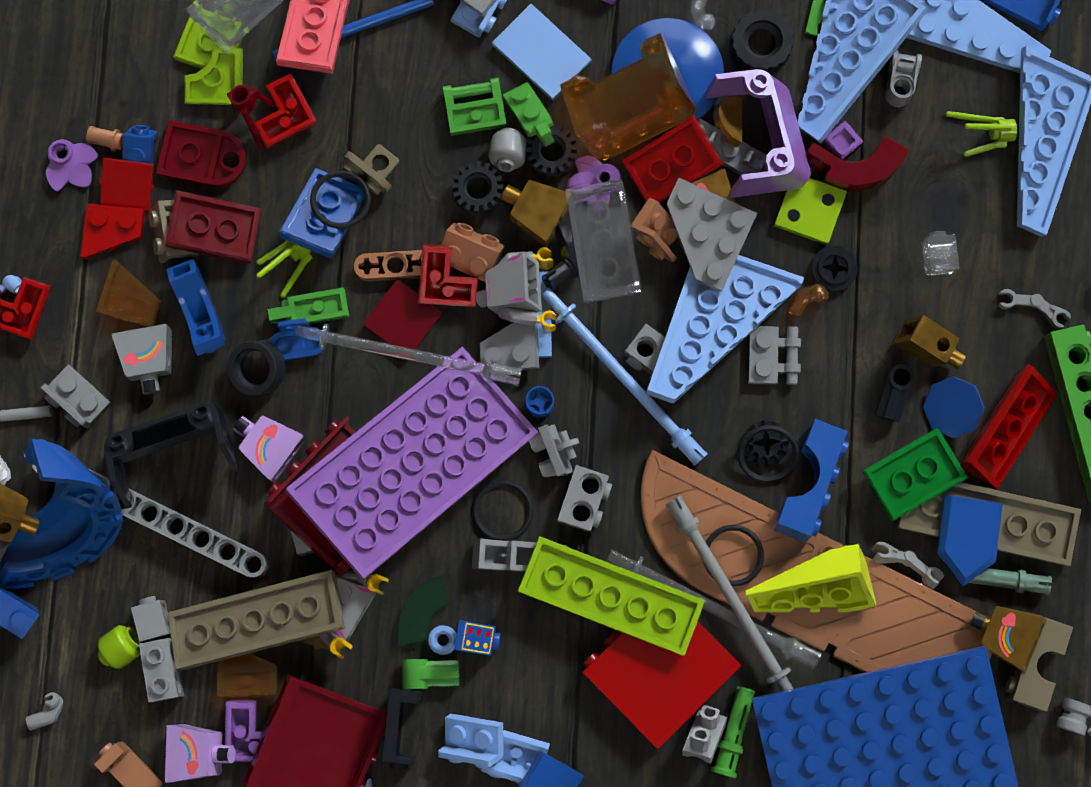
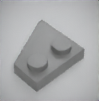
M512 323L480 343L481 368L485 373L539 369L538 324L530 326Z

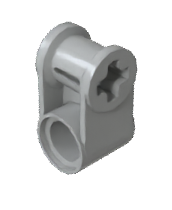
M896 50L891 56L885 98L891 106L903 107L911 99L916 89L917 77L922 61L921 54L911 56L901 54ZM894 87H902L906 94H898Z

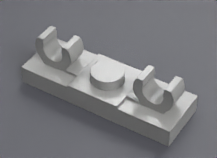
M699 118L698 121L724 164L723 166L740 175L766 172V154L743 141L737 148L725 141L727 137L720 129Z

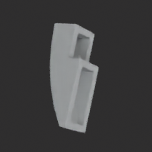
M475 539L473 542L472 569L526 572L537 543Z

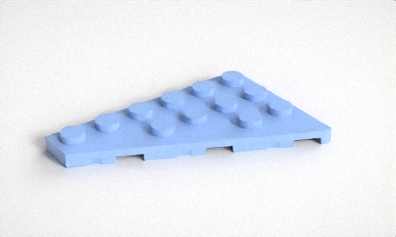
M826 0L822 15V26L816 41L817 47L813 54L809 71L810 77L807 90L803 96V107L799 113V129L821 144L927 13L926 6L916 0Z

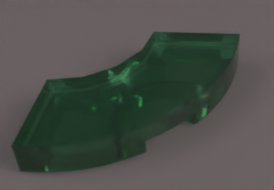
M443 575L422 584L407 600L400 615L398 625L399 646L429 639L428 627L432 616L440 608L450 604Z

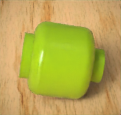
M118 625L99 639L98 658L105 666L122 669L140 656L139 644L143 642H139L137 631L134 628Z

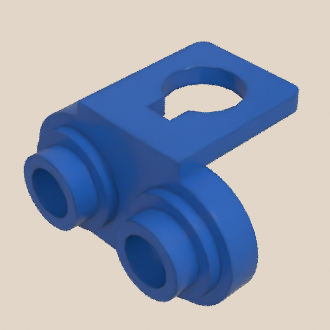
M306 318L277 322V327L281 332L274 334L269 341L281 351L285 361L317 356L326 347V337L323 332L318 328L310 327Z

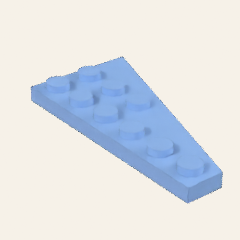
M916 0L926 6L927 13L906 37L1020 73L1021 48L1027 46L1047 56H1050L1051 53L1050 49L979 0Z
M1027 46L1021 48L1017 226L1042 237L1048 233L1091 105V76Z

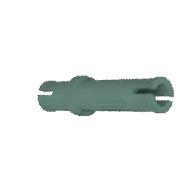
M987 568L969 583L1015 589L1016 593L1030 591L1049 595L1052 586L1048 585L1052 583V577L1026 574L1025 570L1011 572Z

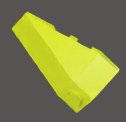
M859 544L828 550L746 590V596L754 612H791L794 608H810V612H820V608H837V612H852L876 607L867 563Z

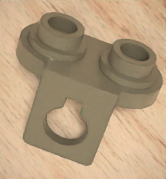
M377 144L364 161L350 151L344 156V162L346 163L343 166L344 170L357 176L363 175L367 179L365 184L375 195L378 196L380 192L388 193L392 188L386 178L399 164V159L382 145ZM383 155L387 157L389 165L386 169L378 170L377 172L372 169V163L376 156Z

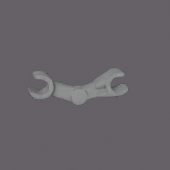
M1004 289L998 293V295H1008L1011 299L1009 304L1000 303L998 307L1001 309H1009L1014 305L1037 308L1055 329L1064 328L1062 324L1057 322V315H1062L1066 320L1071 319V315L1067 310L1050 305L1040 294L1020 295L1015 294L1010 289Z
M877 542L871 549L872 551H879L873 557V561L879 564L903 563L920 574L924 585L930 589H934L944 577L940 569L936 567L929 568L911 551H898V549L885 542Z

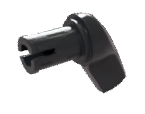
M563 222L556 226L554 233L560 249L559 264L542 276L543 283L547 288L550 287L552 291L568 278H577L583 270L580 241L570 222Z

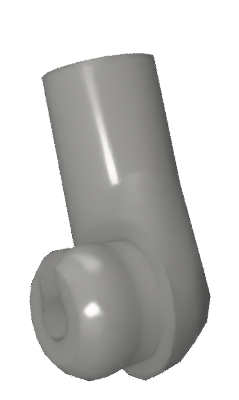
M54 692L45 695L42 711L26 717V724L29 730L57 721L63 708V699L60 695Z

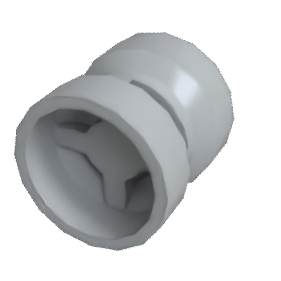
M1064 698L1062 704L1064 713L1058 717L1056 726L1085 736L1087 730L1085 723L1086 718L1091 716V706L1073 699Z

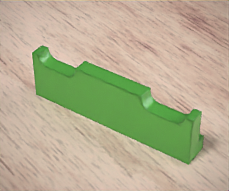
M813 0L805 34L818 37L817 29L818 25L822 24L823 21L822 15L825 0Z

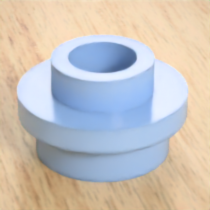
M437 626L429 635V646L437 654H449L455 648L457 634L449 626ZM442 634L447 635L449 638V642L445 646H441L438 643V637Z

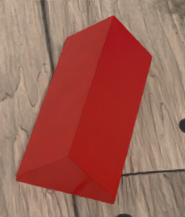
M1028 364L1018 370L960 462L963 469L997 490L1057 395L1033 366Z

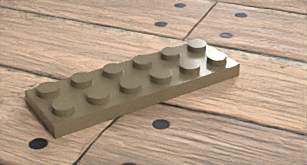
M960 482L898 519V529L939 538L945 495L1001 503L1003 507L997 551L1068 567L1071 566L1081 509Z
M333 570L167 612L175 669L179 671L345 629L336 573Z

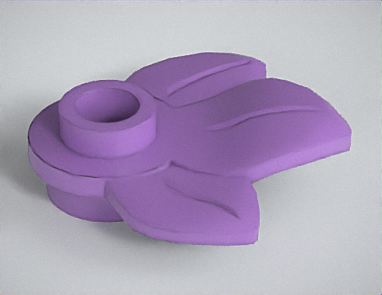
M64 139L54 141L48 148L50 163L46 169V177L49 184L57 192L68 181L78 187H89L92 181V172L88 164L98 158V154L86 143L72 144ZM66 150L67 156L60 159L58 157L59 152Z
M584 156L575 161L579 173L569 179L565 190L573 196L585 197L586 211L593 213L608 204L610 192L615 190L620 183V173L611 164H602L595 157ZM604 173H609V181L603 183L601 176Z

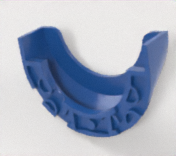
M31 439L24 451L26 462L36 466L40 481L55 482V491L48 504L33 516L40 520L35 534L31 536L18 530L13 540L8 542L9 545L0 562V588L33 587V581L49 577L55 581L75 573V566L80 565L86 560L92 563L100 557L115 541L122 526L121 506L116 495L70 451L43 439Z

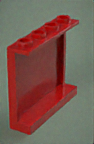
M697 621L685 656L615 631L604 642L607 648L600 655L594 652L583 663L586 669L582 673L659 749L735 673L741 664Z

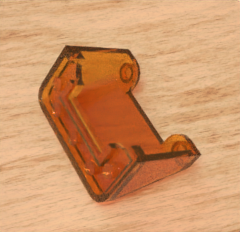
M661 33L647 38L639 49L642 59L595 83L586 76L577 75L560 84L576 137L593 157L599 160L612 158L684 122L695 114L696 108L669 46Z

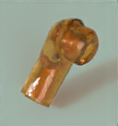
M820 284L801 288L791 303L788 312L800 317L808 303L814 301L824 303L827 301L829 293Z

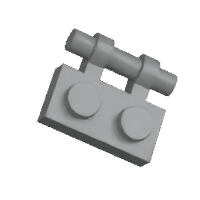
M758 326L749 334L748 384L777 385L778 374H786L787 385L798 384V374L801 373V364H798V348H801V338H798V327H787V338H779V327ZM778 348L787 349L785 364L778 363Z

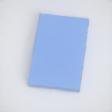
M532 4L492 42V46L552 101L592 62V59Z

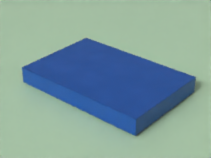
M315 168L282 226L279 237L332 259L348 228L336 229L328 227L321 223L312 212L310 205L311 191L316 182L328 174ZM335 177L326 181L319 188L316 196V205L321 215L326 219L336 223H345L354 219L365 196L359 185Z

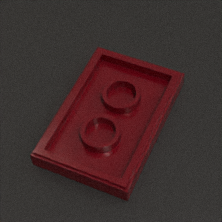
M176 190L165 247L251 264L261 208Z

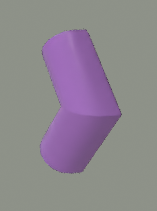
M227 701L225 745L234 746L236 751L234 762H251L263 731H256V701Z

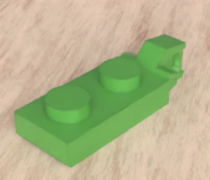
M528 82L503 94L506 104L528 137L537 135L544 147L555 142L550 127L554 126L552 118Z
M343 287L287 297V300L281 301L282 307L268 309L271 324L306 318L309 324L350 317L345 288Z

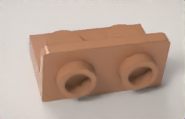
M649 198L631 224V227L638 234L637 240L650 248L648 251L650 255L660 261H663L665 258L674 262L677 257L669 249V246L677 237L675 225L660 203Z

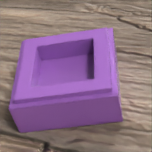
M846 121L836 127L823 140L836 157L842 160L864 142Z

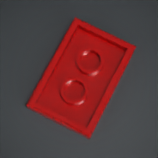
M694 115L622 160L645 202L651 198L660 204L670 198L678 178L693 183L724 165Z

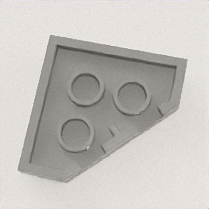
M678 178L666 207L675 225L676 233L691 267L692 275L695 281L722 292L757 213Z

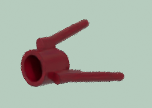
M238 85L231 92L227 93V97L231 102L234 114L239 115L241 113L258 148L262 151L264 150V145L249 113L254 111L256 99L261 100L276 110L278 108L274 101L261 94L256 87L249 89L245 85Z

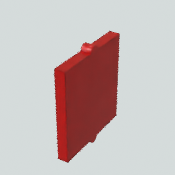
M104 157L102 178L99 179L101 184L100 204L140 208L150 211L152 190L155 189V186L152 184L154 164Z

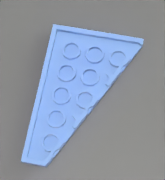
M738 255L722 292H719L695 281L690 267L646 394L674 404L801 287L804 277Z

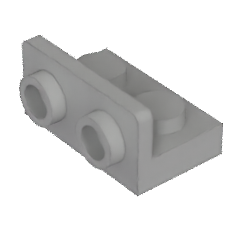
M69 364L49 385L44 383L41 387L47 393L44 398L56 409L59 406L68 412L65 418L77 428L82 425L89 429L112 405L104 395Z

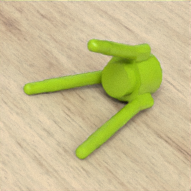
M946 112L947 117L985 122L967 123L965 128L989 130L990 139L995 140L993 143L965 151L963 153L964 157L995 148H1006L1007 142L1016 140L1017 124L1015 119Z
M286 240L283 244L257 260V264L261 265L281 253L257 273L256 277L258 279L262 278L288 256L295 262L300 259L299 265L280 294L281 298H285L306 264L313 258L309 254L311 250Z

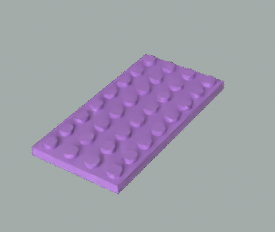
M461 347L288 486L285 492L363 581L527 444L538 431L469 353Z

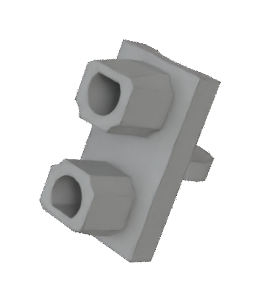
M555 424L539 427V432L529 440V443L534 453L547 449L550 459L539 463L542 476L551 477L557 475L558 477L573 473L574 471L569 460L577 457L573 447L580 444L579 439L574 438L570 440L566 430L558 433Z
M704 705L701 710H698L682 750L683 756H695L705 762H712L727 723V717L721 716L719 709Z

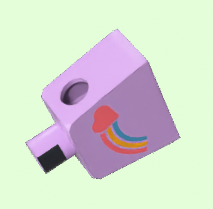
M263 415L256 424L242 416L233 427V431L245 438L238 449L273 483L278 480L307 440L302 434Z
M186 724L167 725L166 783L221 775L222 763L234 762L236 756L235 748L233 745H223V735L221 732Z

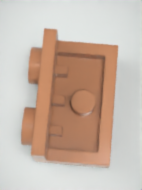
M453 223L446 230L441 244L452 248L450 267L486 282V272L495 267L499 255L505 247L504 244L499 243L496 237L488 234L481 235L473 231L471 226L464 223Z

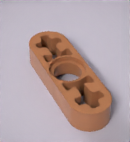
M422 250L362 254L356 258L354 270L356 275L363 281L420 278V266H412L413 272H408L409 264L407 258L412 257V263H420ZM394 258L401 259L404 263L402 271L399 273L390 272L388 270L390 260ZM383 259L382 267L385 273L380 274L379 268L370 269V274H365L364 270L360 269V267L365 265V261H370L373 266L380 265L378 260Z

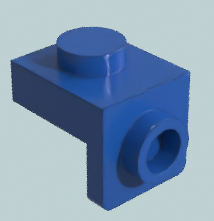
M135 125L129 128L123 135V160L153 164L154 140L157 138L158 131L149 130V127L144 125Z

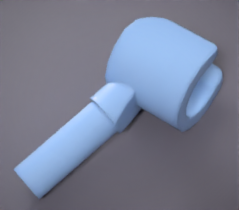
M6 276L0 285V294L7 290L13 295L17 294L22 280L18 276Z

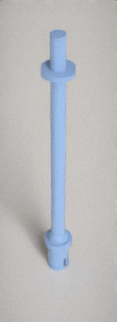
M550 288L541 295L559 314L555 322L559 324L565 321L671 435V441L673 442L671 445L674 448L678 447L694 466L708 454L690 436V430L679 428L573 314L576 308L575 304L567 307Z

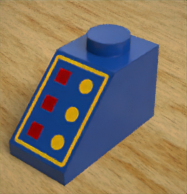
M459 620L454 650L491 656L492 650L498 651L501 634L495 633L496 626Z

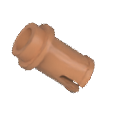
M90 126L87 131L86 141L88 144L109 147L111 151L115 152L116 150H122L124 134L118 129L109 131Z

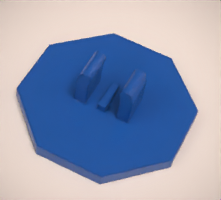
M955 376L933 384L923 406L931 428H939L941 433L951 438H956L976 430L985 408L977 387Z

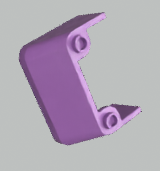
M760 69L716 74L704 93L705 99L745 94L760 98L773 148L765 157L766 172L741 175L729 192L730 198L803 187L809 180L811 171L787 86L766 71Z

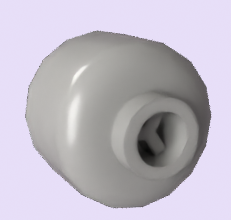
M504 128L496 132L492 136L488 155L490 162L503 172H511L523 166L526 157V138L513 128Z

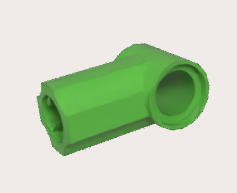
M401 660L402 689H428V686L448 687L459 685V660Z

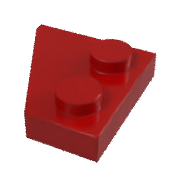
M87 204L80 257L87 260L92 258V255L106 250L109 252L119 248L122 244H130L141 240L146 211L140 208Z

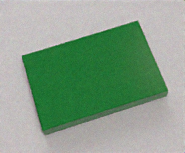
M939 428L934 429L861 471L891 522L968 478Z

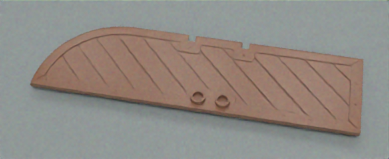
M651 449L645 464L641 483V508L644 524L654 548L665 564L677 576L698 590L729 605L715 580L707 573L703 560L690 538L684 535L683 532L679 533L677 522L668 507L665 506L679 496L683 497L682 499L693 517H697L700 521L697 523L699 525L698 531L705 542L716 529L726 525L746 527L760 539L764 549V563L761 571L751 582L733 587L748 614L762 622L767 612H754L746 596V590L828 550L844 546L820 533L816 537L811 536L804 543L773 531L778 512ZM727 531L720 534L714 539L709 548L728 580L735 581L747 577L753 572L758 562V550L754 541L740 531ZM866 556L864 557L872 583L876 607L852 612H837V608H820V612H810V608H794L791 612H768L775 616L771 623L772 627L823 653L828 643L836 646L832 657L863 673L981 647V641L984 636L983 633L970 629V623L976 611L882 564L876 563ZM987 650L988 657L990 659L992 653Z

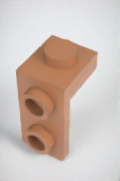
M110 742L97 754L100 759L94 765L102 773L110 772L124 787H161L163 785L159 777L124 742H117L114 745Z

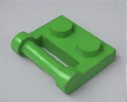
M498 77L491 78L490 82L454 88L451 85L443 86L451 136L507 127ZM487 93H492L493 95L491 99L454 104V99Z

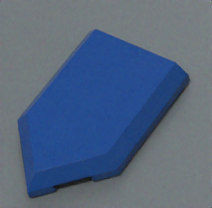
M945 495L937 554L947 564L963 587L996 562L1003 504Z

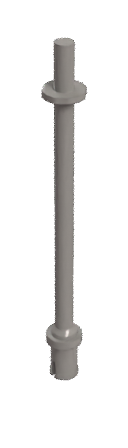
M682 496L673 499L665 506L668 507L679 526L677 530L679 533L683 532L684 535L690 538L772 676L767 679L768 684L776 681L781 691L794 689L786 677V674L791 669L789 667L782 669L698 531L699 525L697 523L700 521L697 517H693Z

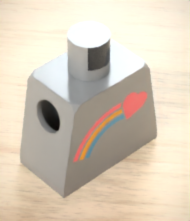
M167 324L112 333L126 378L131 381L141 380L143 394L160 392L158 377L171 374V328Z

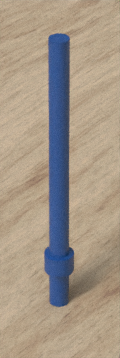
M413 0L346 24L343 27L341 38L433 6L434 2L433 0ZM279 49L273 50L275 59H277Z

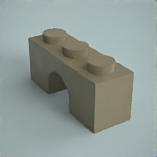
M1044 617L1046 624L1026 673L1016 668L1014 676L1010 675L1007 680L1005 692L1008 693L1007 700L1038 711L1047 712L1056 683L1045 680L1040 676L1037 670V662L1040 656L1046 652L1055 655H1065L1073 627Z

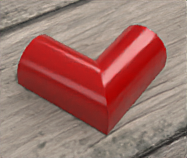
M291 73L266 85L278 111L254 122V125L268 150L318 123Z
M422 245L418 303L475 307L478 278L449 276L452 248L443 245Z
M23 277L14 303L0 299V330L33 340L52 287Z

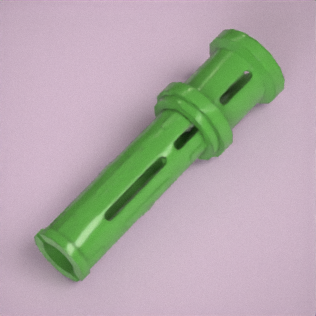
M737 686L724 739L720 740L717 746L719 753L715 766L711 767V772L736 779L735 769L738 758L744 751L743 746H741L742 737L752 704L751 698L754 697L756 691Z

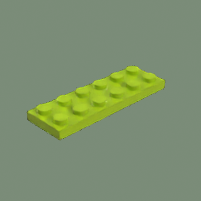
M540 536L518 590L522 594L681 656H685L705 603L704 599Z

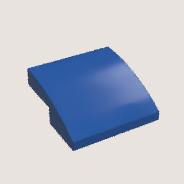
M540 750L519 787H578L584 775Z

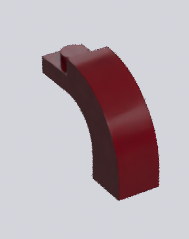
M885 136L877 150L870 157L862 161H844L814 142L807 151L806 156L810 168L817 172L824 171L827 173L822 181L823 183L847 192H858L872 189L888 180L899 168L910 150Z

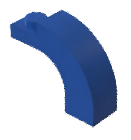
M194 258L168 268L169 282L185 315L197 356L204 353H212L219 349V347L224 346L226 339L222 325Z

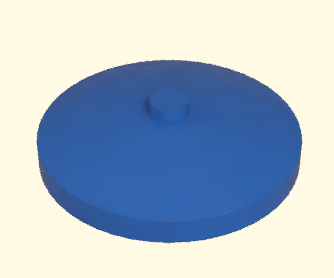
M656 19L643 23L633 29L618 46L612 64V86L619 104L633 119L651 128L671 130L693 115L699 120V118L702 119L709 113L718 98L705 99L704 93L714 76L724 73V66L719 49L710 36L702 29L680 19Z

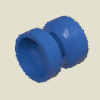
M536 386L530 389L526 395L527 411L536 418L548 416L554 408L552 392L544 386Z

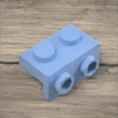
M503 730L504 756L491 767L481 768V771L491 777L505 778L515 781L520 785L539 751L541 750L547 754L550 744Z

